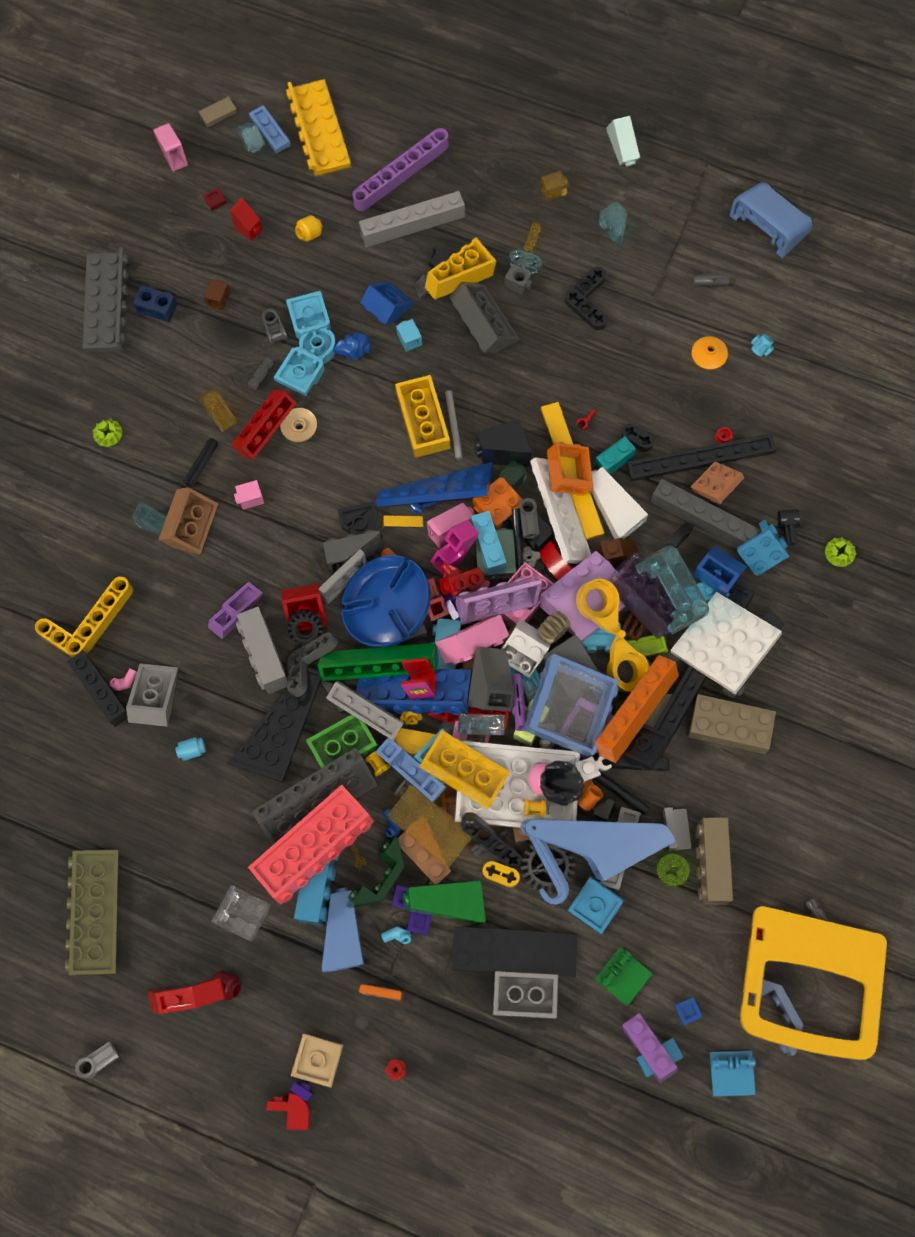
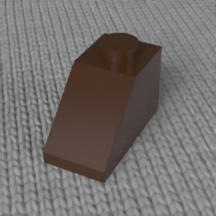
M617 538L600 542L599 553L611 565L620 564L622 561L640 559L635 540Z

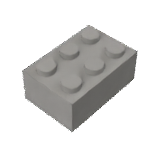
M495 971L493 1015L556 1019L558 975Z

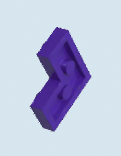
M396 885L391 906L408 910V907L404 906L403 893H406L407 887ZM411 911L406 931L426 936L431 915Z

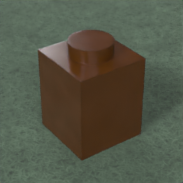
M211 279L203 296L206 306L223 311L231 293L228 284L223 280Z

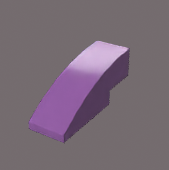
M250 582L246 583L222 605V609L209 619L208 628L223 639L236 627L235 622L239 621L237 614L252 609L263 593Z

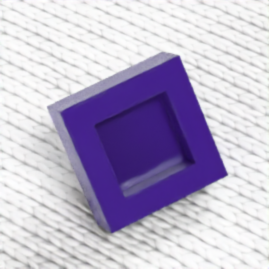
M301 1081V1083L294 1082L290 1088L291 1091L307 1102L314 1095L310 1091L312 1087L304 1081Z

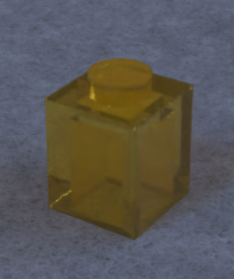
M561 171L541 177L540 188L547 201L566 195L569 184Z

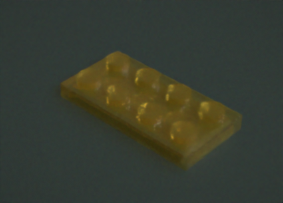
M410 785L387 815L390 820L448 868L472 839L461 829L459 822H455L451 815L435 802L429 800L414 785Z

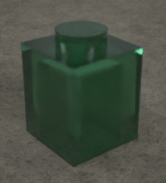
M513 460L498 475V479L504 478L515 491L527 479V469L523 464Z

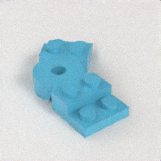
M321 291L286 300L296 337L300 341L299 347L291 349L274 376L276 382L305 396L313 384H317L324 373V363L330 361L335 355V337L330 331L331 325Z

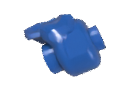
M355 332L353 335L347 334L345 340L340 339L334 347V352L338 355H344L346 359L358 360L364 357L366 353L369 354L372 343L369 342L367 335Z

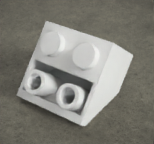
M519 619L501 649L506 650L509 666L530 677L549 650L551 644H548L540 637L537 629Z

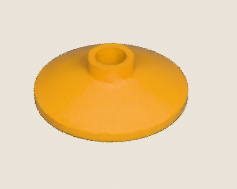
M706 336L694 343L691 354L694 362L699 367L714 370L726 362L728 349L720 339Z

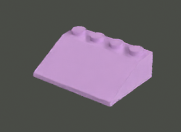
M597 551L593 552L544 591L540 598V607L547 614L551 615L553 612L560 611L568 617L571 624L567 631L572 636L576 634L581 642L600 628L592 620L582 616L577 608L576 594L582 584L594 579L610 581L619 593L618 612L636 597L610 562ZM596 590L589 591L586 598L587 605L593 611H599L603 604L602 596Z
M523 577L516 579L515 582H502L495 587H482L475 592L470 593L467 591L459 594V596H456V607L461 623L466 624L536 606L542 585L541 580Z

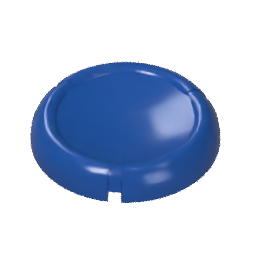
M387 555L366 563L350 579L343 594L342 604L345 605V610H341V614L347 631L359 642L372 647H389L405 641L420 628L428 614L431 600L428 579L412 560L408 561L403 556Z

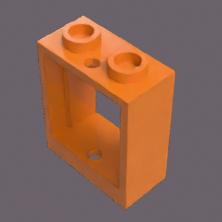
M556 442L547 450L552 492L584 496L594 488L589 447L581 446L580 444L571 445L564 442ZM560 456L576 459L578 479L563 477Z

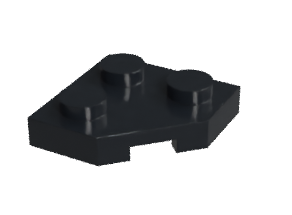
M374 502L338 509L342 530L356 535L364 534L368 530H375L380 532V537L382 538Z

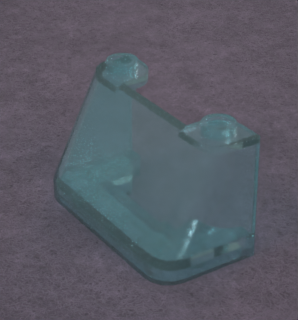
M666 546L635 565L639 574L648 573L650 579L658 576L676 609V611L670 613L673 621L668 628L672 635L708 615V604L675 547Z

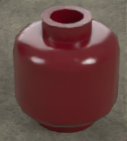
M221 970L211 977V979L222 977L226 998L223 999L224 1001H230L239 995L241 983L237 975Z

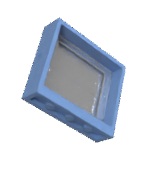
M556 654L549 656L523 731L587 757L595 755L598 752L595 742L607 726L605 721L612 711V700L618 693V680Z

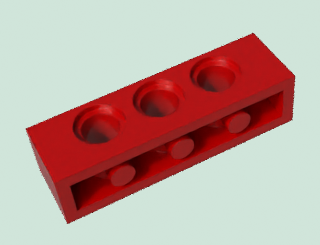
M273 390L231 446L242 457L254 460L297 403L286 391Z

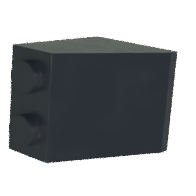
M519 419L476 432V439L474 440L476 447H474L477 458H481L482 463L493 462L495 465L530 467L531 449Z

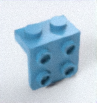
M766 519L759 523L762 533L737 548L739 555L755 575L762 574L789 557L786 549L788 547L787 542L783 537H778L776 527L773 523L769 525Z

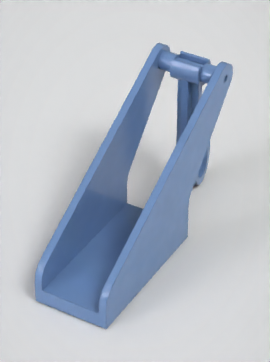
M527 819L522 822L520 827L521 832L529 836L558 892L555 898H550L544 889H540L539 893L546 902L556 905L566 900L569 894V886L547 843L583 856L587 860L596 879L605 881L676 842L667 826L655 823Z

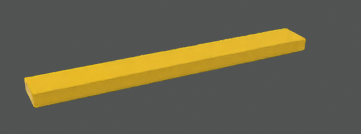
M559 402L542 406L541 412L552 444L564 442L565 444L573 445ZM560 456L565 478L578 479L576 459ZM590 491L584 496L571 494L586 540L604 536Z

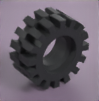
M302 609V612L297 610L296 614L293 613L291 619L289 618L288 635L292 641L295 640V644L301 643V646H304L321 636L323 624L321 617H318V613H312L310 609L309 611ZM303 621H307L312 624L313 629L310 633L303 634L298 630V625Z

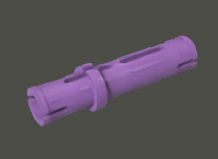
M513 674L511 677L515 693L512 714L515 716L516 730L523 731L527 720L526 714L528 713V708L525 706L523 677L521 674Z

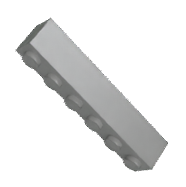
M457 191L359 221L360 233L365 247L373 246L464 218L465 205L460 192Z

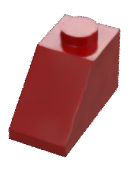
M241 198L230 209L235 229L252 241L260 235L263 229L259 217L245 200Z

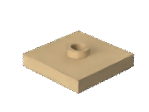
M303 1034L291 1076L332 1087L344 1045Z

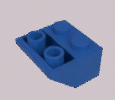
M714 546L698 565L693 576L726 597L747 566Z

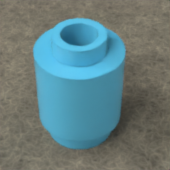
M194 737L178 742V747H175L178 758H182L183 761L202 756V753L206 752L202 737Z

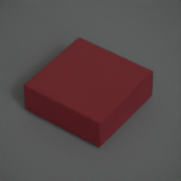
M218 187L203 194V198L211 211L227 204Z

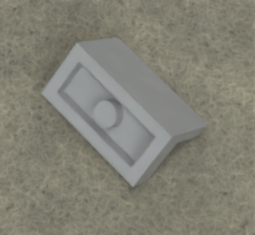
M673 807L664 808L662 811L664 825L669 828L676 842L667 846V851L690 849L691 839L687 810H673Z

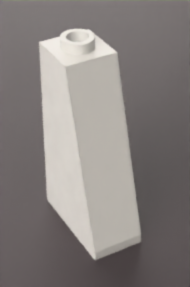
M603 467L598 471H592L594 488L590 492L614 539H625L646 522L648 514Z

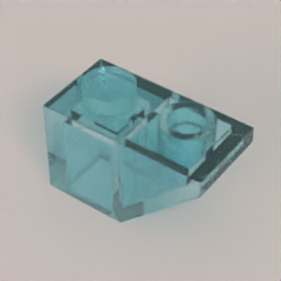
M616 201L600 211L599 224L608 231L610 238L621 246L623 244L628 213Z

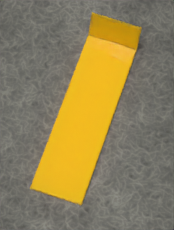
M383 516L382 529L384 526L423 527V516Z

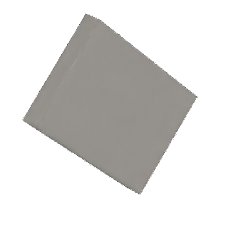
M361 549L319 588L322 600L327 605L346 588L353 575L367 563L365 553Z

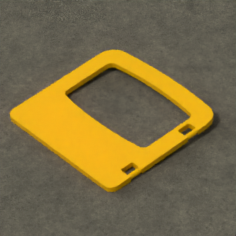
M765 906L756 908L753 912L752 933L749 942L743 989V1003L741 1004L740 1022L743 1029L748 1034L803 1051L857 1060H866L872 1057L878 1042L887 948L886 938L878 933ZM757 928L763 929L762 941L756 940ZM767 961L797 964L828 971L861 982L864 986V998L859 1039L857 1041L842 1040L809 1034L762 1019L759 1016L765 963ZM749 993L755 994L754 1006L748 1005Z

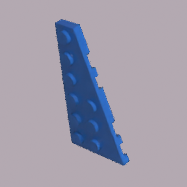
M493 462L380 490L376 498L377 507L488 496L494 470Z

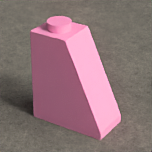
M168 123L154 129L157 142L172 172L188 166L182 145L170 124Z
M461 503L427 522L428 536L441 549L448 543L445 537L451 527L466 520L471 523V516L475 515L474 510L470 506L467 507L464 503Z

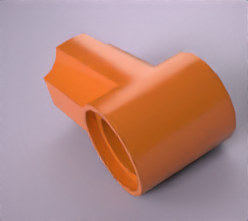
M592 779L582 783L585 787L582 789V796L577 800L578 804L587 811H590L603 797V792L594 785Z

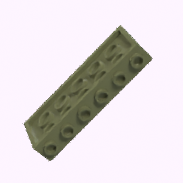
M118 850L73 851L72 856L68 858V868H72V876H68V889H71V897H67V909H71V917H67L66 929L70 930V938H66V951H70L69 959L65 960V972H69V976L116 974Z

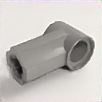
M109 1041L86 1058L80 1059L75 1067L76 1073L83 1078H92L100 1070L118 1059V1052ZM90 1062L92 1066L91 1071L85 1074L83 1066Z

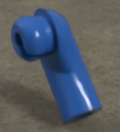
M389 808L382 815L389 822L388 829L386 830L387 837L394 838L400 833L401 821Z

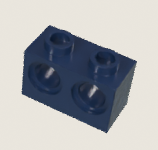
M144 286L140 287L133 302L137 313L169 323L178 305L173 294Z

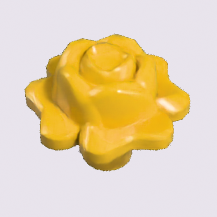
M404 711V713H401L400 720L405 721L406 725H413L422 720V715Z

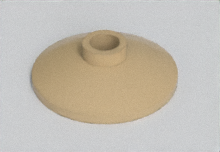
M294 408L280 424L282 434L288 440L304 442L315 434L317 420L311 411L305 408ZM298 426H302V427H303L302 429H299V430L296 429Z

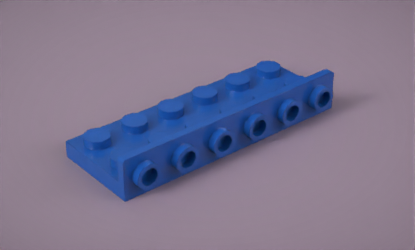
M437 669L436 697L410 699L401 686V682L411 681L409 675L359 678L356 692L385 711H393L395 713H404L406 711L416 714H422L423 712H431L433 714L450 712L451 714L459 715L461 713H468V699L473 671L471 669Z

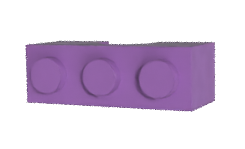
M640 1013L622 1025L623 1031L634 1047L642 1054L659 1083H662L677 1072V1066Z

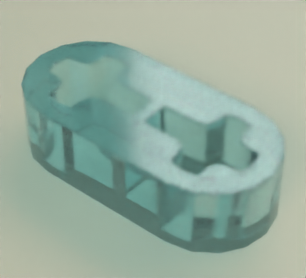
M515 249L510 253L509 262L511 266L515 264L532 273H537L541 270L542 260L538 255L520 249ZM517 256H519L520 259L515 261L514 258H517Z

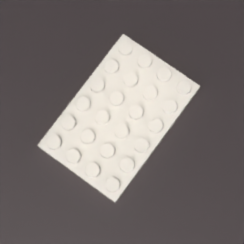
M461 741L510 771V774L489 809L457 791L454 822H461V816L467 812L477 814L489 825L520 828L522 822L527 819L576 821L577 801L569 803L567 806H561L548 801L545 796L537 795L532 791L528 784V775L530 770L541 762L552 763L553 761L560 760L568 761L574 765L580 761V753ZM525 798L529 799V801L546 800L545 818H541L539 815H528L525 817Z

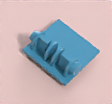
M752 1051L710 1052L713 1096L756 1095L753 1069L755 1058L752 1057Z

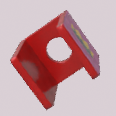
M427 658L402 661V665L411 677V681H403L401 686L410 699L436 697V672Z

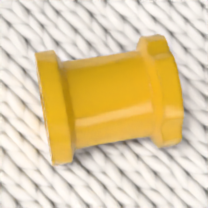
M376 751L365 758L366 763H369L374 769L375 776L381 775L390 768V765L386 764Z
M525 798L524 816L539 815L541 818H545L546 800L529 801V799Z

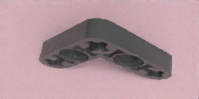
M330 632L302 646L288 657L287 689L295 697H300L307 690V665L336 647L338 640Z

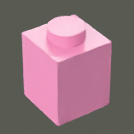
M257 480L235 486L237 493L234 494L237 505L241 504L243 510L264 504Z

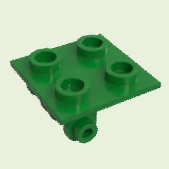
M619 947L595 980L623 1004L628 1006L653 973L634 959L627 950Z

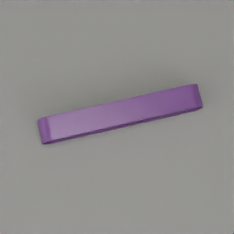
M442 128L434 130L353 191L354 207L358 211L367 210L446 151L449 146L448 132Z

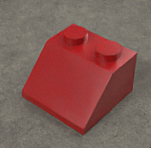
M319 583L281 590L287 625L289 618L291 619V615L293 613L296 614L297 610L302 612V609H306V611L310 609L312 613H318L323 627H327ZM303 621L298 625L300 632L313 629L312 624L307 621Z

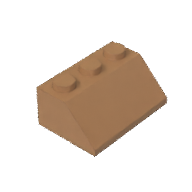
M189 487L177 489L158 540L176 549L201 554L218 503Z

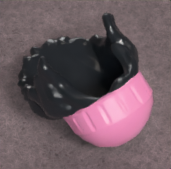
M556 760L552 763H538L530 770L528 775V784L533 792L537 795L545 796L548 801L561 806H567L569 803L579 800L582 796V789L585 787L582 784L584 779L577 767H574L568 761Z

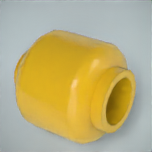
M309 215L297 221L295 232L299 239L309 242L321 235L322 223L319 219Z

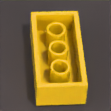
M431 375L395 384L397 398L414 457L418 458L449 450L450 439Z

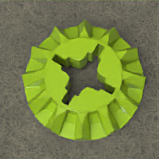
M111 418L109 420L103 419L102 422L96 423V427L93 429V438L99 445L104 447L115 445L122 437L120 424ZM107 428H109L111 433H108L105 437L103 431H107Z
M843 537L834 538L826 545V558L835 566H847L853 562L856 556L855 546L851 544L850 540H846ZM845 547L844 554L837 557L838 549Z

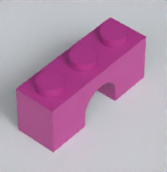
M468 520L451 527L445 537L448 544L437 550L430 562L441 575H444V572L440 565L444 562L458 568L480 533Z

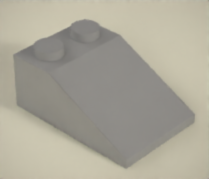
M139 664L126 706L129 723L167 727L172 711L178 667Z

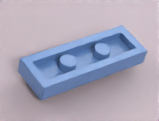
M264 105L249 113L251 120L276 154L291 146L290 141Z

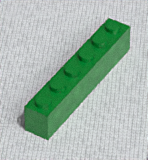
M436 643L330 651L320 657L318 668L322 681L409 675L403 667L402 661L427 658L436 672L439 657Z

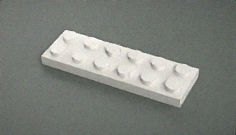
M535 457L530 461L532 471L536 477L538 489L541 492L544 506L549 515V521L553 527L564 563L580 564L591 555L571 494L552 492L548 459Z

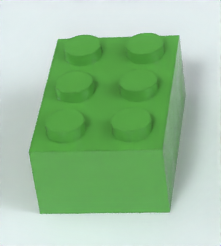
M353 715L344 718L306 740L321 768L354 748L358 750L362 758L378 750V746L366 724Z

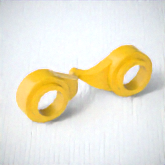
M605 579L587 581L577 591V608L586 619L592 620L604 631L616 635L610 648L607 676L618 680V691L632 692L650 668L649 663L641 653L637 652L624 639L626 633L620 629L618 623L620 599L616 587ZM591 590H596L602 596L603 604L599 611H593L587 605V594ZM622 661H627L633 668V677L628 683H624L618 677L617 669Z

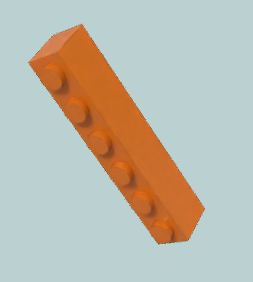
M658 655L596 740L595 744L599 756L614 763L619 760L679 676L675 661Z

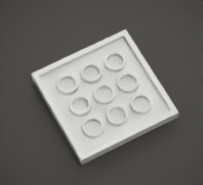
M716 592L673 646L671 654L736 694L782 635V631Z

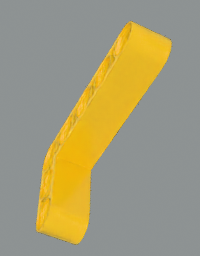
M116 577L73 635L46 618L36 622L35 630L43 639L72 658L81 651L88 654L132 595L133 587L125 577ZM121 585H126L123 590H119ZM110 600H115L112 605L107 606ZM103 615L100 621H96L98 616ZM50 626L49 630L43 633V629ZM89 630H92V633L88 637H85V633ZM61 636H65L64 640L58 643V639ZM76 646H80L77 652H73Z

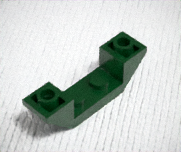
M394 837L390 841L386 840L380 848L382 852L379 858L389 864L382 874L384 878L381 883L377 882L372 892L365 886L358 889L354 888L348 896L350 901L346 905L347 907L354 908L377 904L385 898L404 868L398 838Z

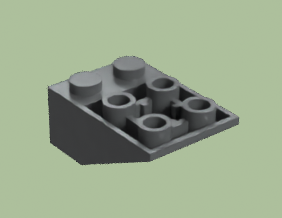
M368 530L364 534H350L346 538H331L327 542H323L331 576L359 549L365 553L367 559L381 548L380 532Z
M476 646L468 706L484 710L512 711L515 691L506 650Z

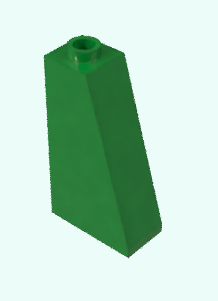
M481 881L409 887L406 889V893H403L404 906L408 907V911L477 925L486 922Z

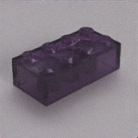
M636 552L626 558L608 578V581L616 587L620 601L657 639L669 633L689 608Z

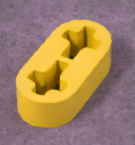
M493 861L487 862L483 867L484 877L492 882L510 888L515 887L519 883V873L511 867ZM495 866V871L500 872V875L492 874V876H489L486 869ZM510 873H514L516 881L508 883L507 878L502 876V874L510 875Z

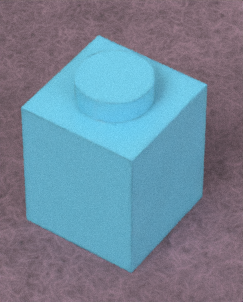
M413 319L403 321L396 326L397 335L406 352L422 345V336Z

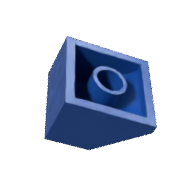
M389 281L369 285L360 301L365 309L378 317V320L383 324L396 322L414 304L412 300Z

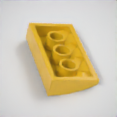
M441 730L419 766L487 809L494 802L510 774V771L443 730Z

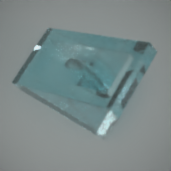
M139 501L132 519L137 527L160 535L166 516L144 502Z

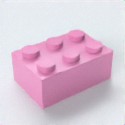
M497 615L473 624L435 643L444 663L453 662V665L475 657L476 646L488 648L498 646L504 643L503 639L508 637L509 634L501 615Z

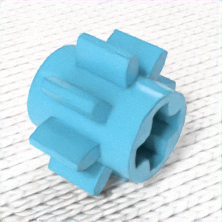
M758 334L751 341L753 344L752 351L760 357L769 355L774 349L771 346L774 341L766 334L762 336Z

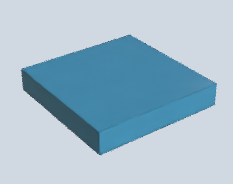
M590 876L568 911L602 934L625 899Z

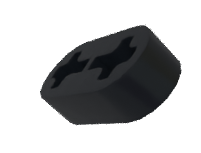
M626 424L623 427L621 437L625 436L635 448L643 452L652 449L654 438L650 433L634 424ZM630 430L633 431V435H626ZM646 439L649 440L648 444H642Z

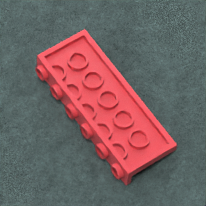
M341 785L248 868L270 895L281 905L289 901L299 888L306 886L309 879L315 874L320 873L328 862L336 859L346 846L353 844L356 837L362 832H366L374 821L366 810Z

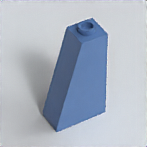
M347 888L336 889V893L330 896L322 961L323 973L365 965L355 907L349 908L346 906L350 901L348 896L352 892L347 890Z

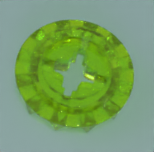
M668 854L659 861L657 873L659 879L665 885L675 887L682 885L688 879L690 869L687 861L682 856ZM669 864L672 865V867L680 866V868L676 871L677 878L676 876H674V874L666 875V873L670 869Z

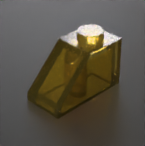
M214 388L198 397L204 409L221 432L237 423L223 398Z

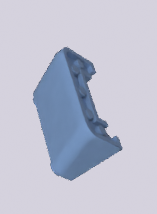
M762 182L735 198L729 215L735 221L742 217L743 221L748 218L771 236V243L773 245L776 243L778 246L776 254L781 258H784L812 228V220L808 215L803 214L784 199L769 184Z

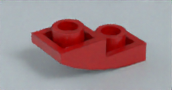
M550 541L539 552L540 558L557 581L573 569L571 563H564L561 552L555 542Z

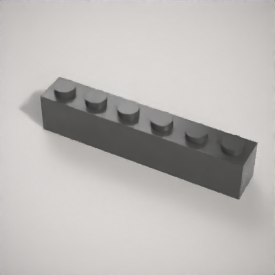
M661 479L653 493L651 503L737 548L762 533L760 529Z

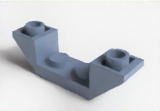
M763 980L761 996L772 992L771 999L775 1006L780 1007L783 1014L781 1016L784 1023L793 1030L802 1031L803 1023L782 985ZM778 1044L783 1054L787 1053L788 1056L796 1054L797 1049Z

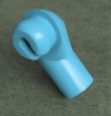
M399 926L381 933L384 943L393 939L402 942V944L411 942V933Z

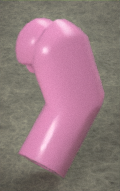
M129 669L124 678L111 679L110 687L115 691L130 688L137 672Z

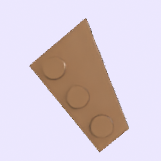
M423 814L398 839L400 848L434 885H438L451 871Z

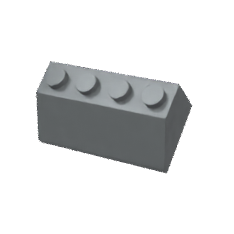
M462 282L449 296L454 308L458 310L463 322L467 324L471 335L475 337L480 349L484 353H496L519 341V337L485 284Z

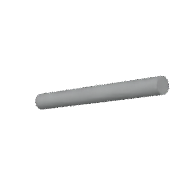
M446 391L445 397L456 460L463 459L453 395L452 391Z

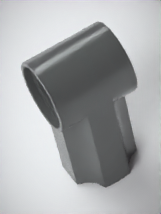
M531 498L523 499L519 508L523 538L527 539L540 536L536 510L537 504ZM525 506H530L533 510L531 512H526L523 510V508Z

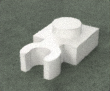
M592 756L575 763L574 767H577L584 779L582 783L599 777L601 775L599 770H609L612 767L611 764L604 766L602 760L606 758L600 756L595 761Z

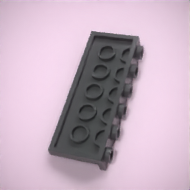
M119 247V252L87 254L82 348L84 352L124 350V343L127 341L124 327H127L125 311L128 310V305L125 297L128 296L126 280L129 279L127 269L129 255L125 253L123 247Z
M354 748L254 809L252 813L272 845H274L341 785L344 786L355 800L378 785L358 750Z

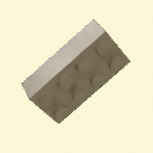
M698 694L694 700L687 737L766 754L770 749L776 711Z
M703 818L698 823V826L695 827V839H698L699 847H696V859L700 860V867H697V879H701V888H698V899L702 900V905H727L733 901L728 818Z

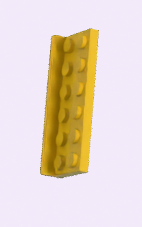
M325 79L292 87L291 82H287L289 89L286 90L288 100H292V103H290L292 114L296 113L297 116L294 117L296 127L301 129V131H298L300 140L305 142L303 150L305 156H309L307 160L309 170H313L314 175L319 176L351 167Z

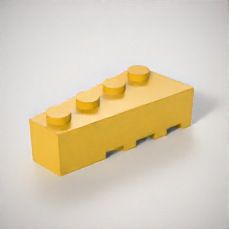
M474 238L469 245L463 246L457 254H452L446 262H441L428 272L425 288L434 299H438L453 293L462 282L477 283L492 277L496 260L477 238Z

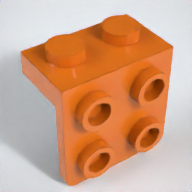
M499 478L490 485L488 496L473 498L472 509L475 514L489 511L497 531L502 528V522L512 515V509L520 508L522 498L504 478Z

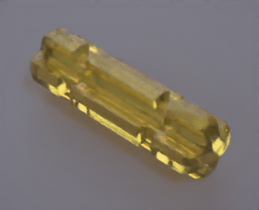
M532 223L523 248L524 254L531 255L533 253L538 233L541 230L540 223Z

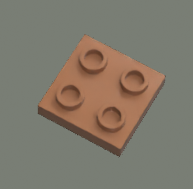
M714 462L691 486V489L694 493L720 505L744 479V476L739 471Z

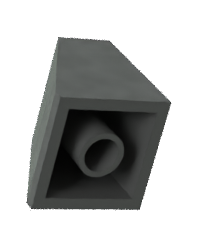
M576 634L543 656V668H545L548 657L556 654L599 672ZM556 671L553 680L568 703L572 700L574 702L578 701L580 697L584 696V692L587 690L592 691L596 688Z

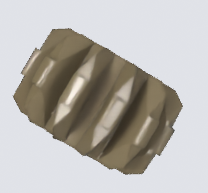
M556 611L548 616L540 625L538 634L548 644H553L564 635L571 623L564 613Z

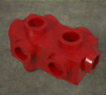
M446 562L440 565V568L446 574L444 578L439 579L440 591L444 595L448 593L451 596L459 595L463 589L467 588V591L478 588V584L484 582V574L480 567L459 572L458 569L452 570Z

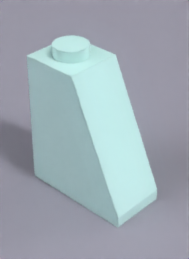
M626 116L615 119L606 128L619 164H625L626 167L636 164L635 161L640 158L631 118Z

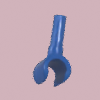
M437 501L423 504L411 503L410 509L415 514H420L426 507L437 504Z

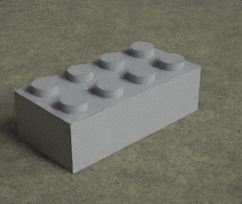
M259 607L237 614L239 621L235 623L242 638H245L242 639V642L250 656V663L257 673L255 676L261 689H266L267 693L271 694L286 688L287 676Z

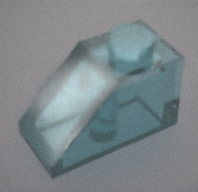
M248 122L235 128L247 151L255 153L260 151L261 147L265 145L256 124Z
M461 713L458 720V732L476 735H504L505 715Z

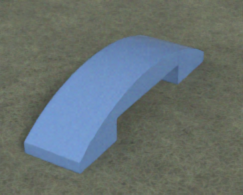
M387 738L376 751L378 755L432 802L445 790L446 786L433 775L420 768V764L390 738Z

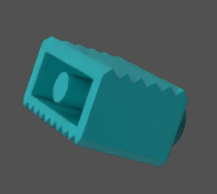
M624 436L595 457L594 466L597 470L603 467L609 474H613V471L616 472V469L619 470V467L633 459L635 447Z

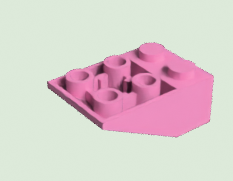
M526 562L507 583L515 582L516 579L523 577L541 580L542 585L537 605L502 614V620L509 628H514L519 619L528 623L540 607L541 594L554 584Z

